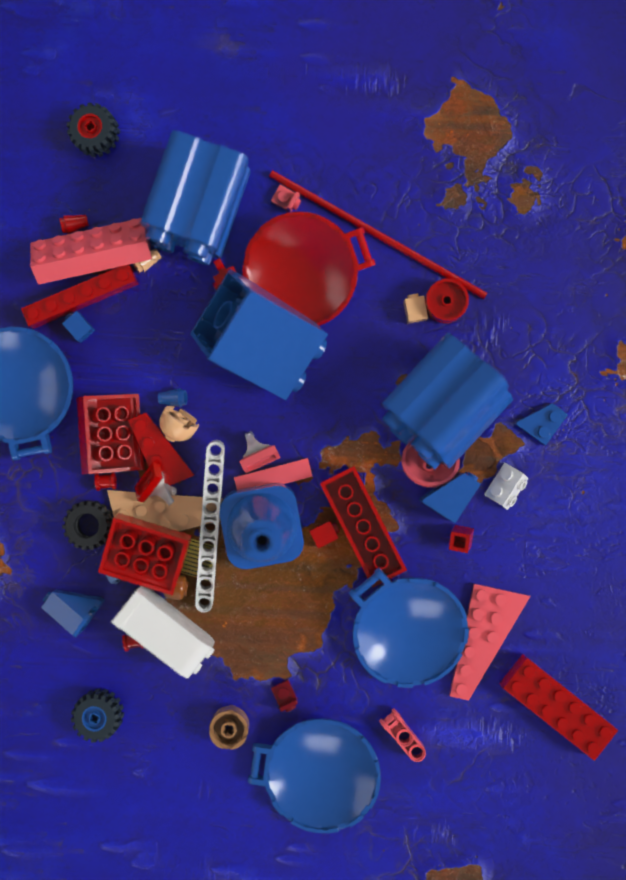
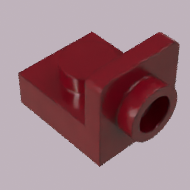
M289 679L271 687L280 712L284 710L289 712L296 708L298 698Z

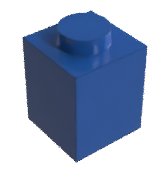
M78 311L69 313L62 323L80 343L95 331Z

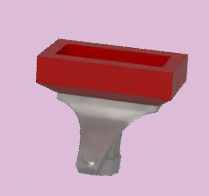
M152 462L135 485L137 501L143 503L148 497L156 495L161 497L170 506L174 502L171 496H174L177 492L175 487L164 482V475L160 464Z

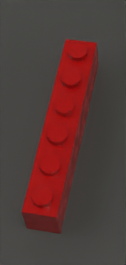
M124 265L25 306L21 310L28 326L35 329L71 312L139 285L132 267Z

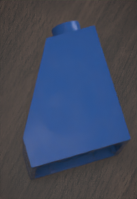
M232 269L228 270L190 333L209 360L287 400L292 391L297 392L303 386L306 379L304 371L312 359L316 360L322 356L327 345L325 338L328 335L316 322Z

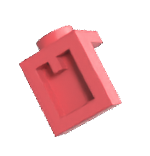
M280 184L271 199V203L290 213L293 209L297 210L301 203L299 199L300 193L297 191L295 193Z

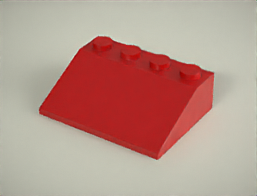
M139 394L82 396L76 398L82 474L144 470L143 453L128 421L140 415Z
M118 513L113 518L98 573L173 596L192 535Z

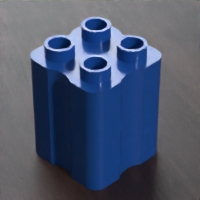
M171 131L140 221L141 225L147 229L145 238L152 241L151 246L168 253H173L176 245L184 247L183 251L189 254L188 258L190 260L208 266L212 258L221 259L251 173L250 168L247 167L248 157L238 151L203 141L197 137L179 131Z
M447 333L382 402V405L388 411L382 420L391 428L390 431L404 444L408 445L410 443L419 452L418 455L431 468L436 470L442 463L450 469L513 401V398L507 389L509 387L507 381L500 373L476 356L457 338Z

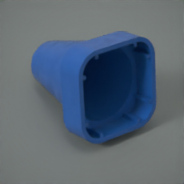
M272 483L234 490L223 498L219 515L227 556L234 566L240 569H253L290 562L301 554L304 540L296 497L290 487L282 483ZM258 535H265L268 538L266 545L259 546L256 543Z

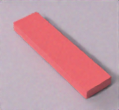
M308 458L234 477L237 490L272 483L286 484L313 476Z

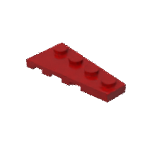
M147 412L128 420L148 466L152 462L159 463L166 484L171 486L195 475Z

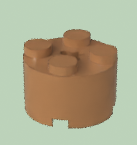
M235 705L220 708L213 715L209 727L212 742L222 749L233 750L240 747L248 735L249 719L246 713ZM226 725H228V726H231V725H232V726H233V729H232V730H231L230 728H229V729H226Z

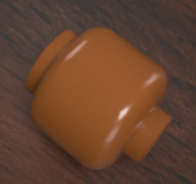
M180 575L173 596L164 593V596L169 599L182 600L184 596L187 597L190 581H187L186 576Z

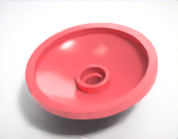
M410 443L406 445L402 454V468L408 478L416 484L424 487H440L450 482L456 476L459 470L460 459L450 469L442 463L436 470L433 468L428 469L426 467L429 465L418 455L419 452Z

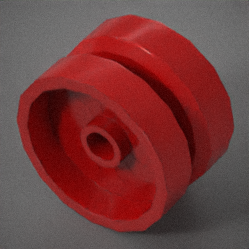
M442 279L435 282L425 296L427 315L433 321L440 324H449L456 321L466 312L469 305V295L466 288L454 279ZM445 298L449 300L448 304L444 303Z

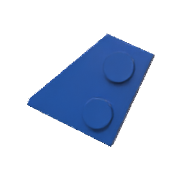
M552 403L517 421L515 425L546 446L568 414Z

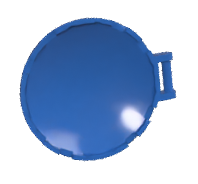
M22 327L0 328V440L9 444L11 457L14 461L24 456L52 453L49 433L63 420L72 400L73 378L70 365L60 348L40 332ZM41 440L42 445L19 450L18 444Z
M378 567L374 571L375 573L360 586L349 591L350 596L360 606L353 627V643L359 661L373 677L383 683L397 685V687L413 688L415 685H428L441 679L459 662L465 644L468 641L469 629L463 606L449 589L437 582L424 578H403L391 581ZM379 579L384 583L366 599L360 596Z
M324 718L310 719L288 728L277 738L273 745L253 744V761L251 775L248 776V783L265 786L272 804L279 814L291 821L292 825L313 833L339 832L340 829L352 827L363 819L377 799L381 781L377 755L371 744L359 731L343 722ZM261 753L267 754L264 776L258 775Z

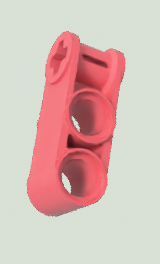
M393 708L392 712L384 719L381 718L379 722L411 760L415 762L422 761L426 756L423 743L405 723L396 709ZM402 732L409 733V737L406 740H401L399 735ZM415 747L422 749L418 755L412 754L411 751Z

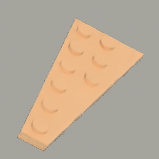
M107 490L114 517L121 513L176 531L201 526L203 497L174 495L171 496L174 502L169 506L161 497L156 495L148 497L143 503L137 501L136 492ZM208 503L206 508L209 511H215L217 506L214 503Z

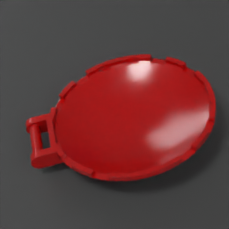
M290 212L272 218L259 228L247 245L242 271L244 277L320 326L334 319L347 306L356 288L358 271L374 266L376 263L368 249L363 234L365 233L363 227L344 233L332 221L318 214ZM355 236L365 261L360 264L350 239Z

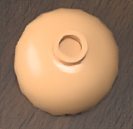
M166 406L160 417V428L165 434V438L171 442L190 439L199 427V424L196 425V418L182 409L178 412L173 410L174 406Z

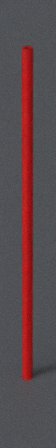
M271 171L269 177L295 192L297 191L303 197L358 228L363 227L366 233L443 277L459 281L466 290L482 299L486 297L487 292L279 173Z

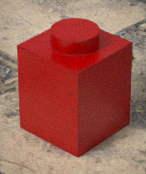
M330 520L309 530L317 548L339 539L337 534L340 531L336 523H331Z
M455 525L451 531L449 550L468 553L472 546L474 528Z

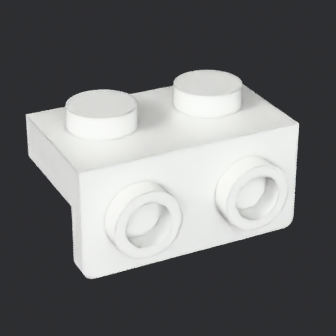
M504 463L484 495L508 510L516 503L519 492L526 487L528 477L519 470Z

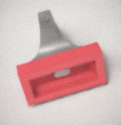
M251 431L245 433L247 451L239 462L246 474L281 458L275 445L270 446L269 444L258 442Z

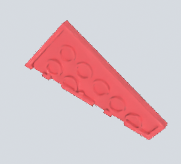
M473 583L466 614L469 629L468 641L465 644L461 659L455 666L449 693L450 697L464 700L471 698L529 600V595Z

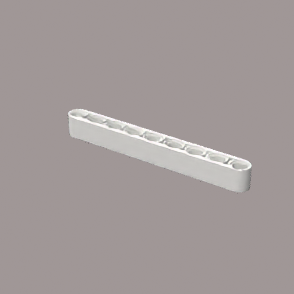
M220 440L211 441L206 450L195 599L197 610L203 613L210 611L214 601L220 522L219 513L225 446ZM212 445H218L221 448V452L213 454L210 448ZM216 464L219 466L220 471L212 473L209 470V466ZM216 484L218 491L210 492L208 485ZM208 503H214L217 506V509L215 511H209L206 508V505ZM212 522L215 525V529L208 530L205 524ZM210 541L214 544V547L206 549L204 542ZM209 560L212 562V567L206 568L202 562ZM207 579L211 582V585L203 586L201 581ZM206 598L210 603L202 605L199 600Z

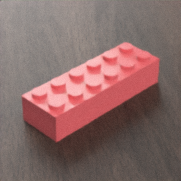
M142 218L31 242V269L38 285L151 260L150 240L145 238L147 229L140 223Z

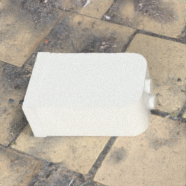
M143 586L138 588L112 621L115 626L122 629L185 678H189L192 673L196 674L202 667V660L204 658L208 659L215 650L213 649L215 641L208 633L152 589Z

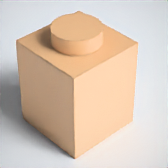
M418 293L408 295L407 299L403 301L407 324L426 321L428 315L424 296H419Z

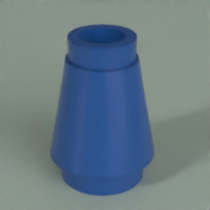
M181 388L158 393L159 404L177 407L187 404V391Z

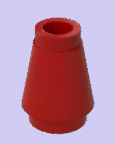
M86 214L63 215V218H59L63 233L70 234L89 226Z

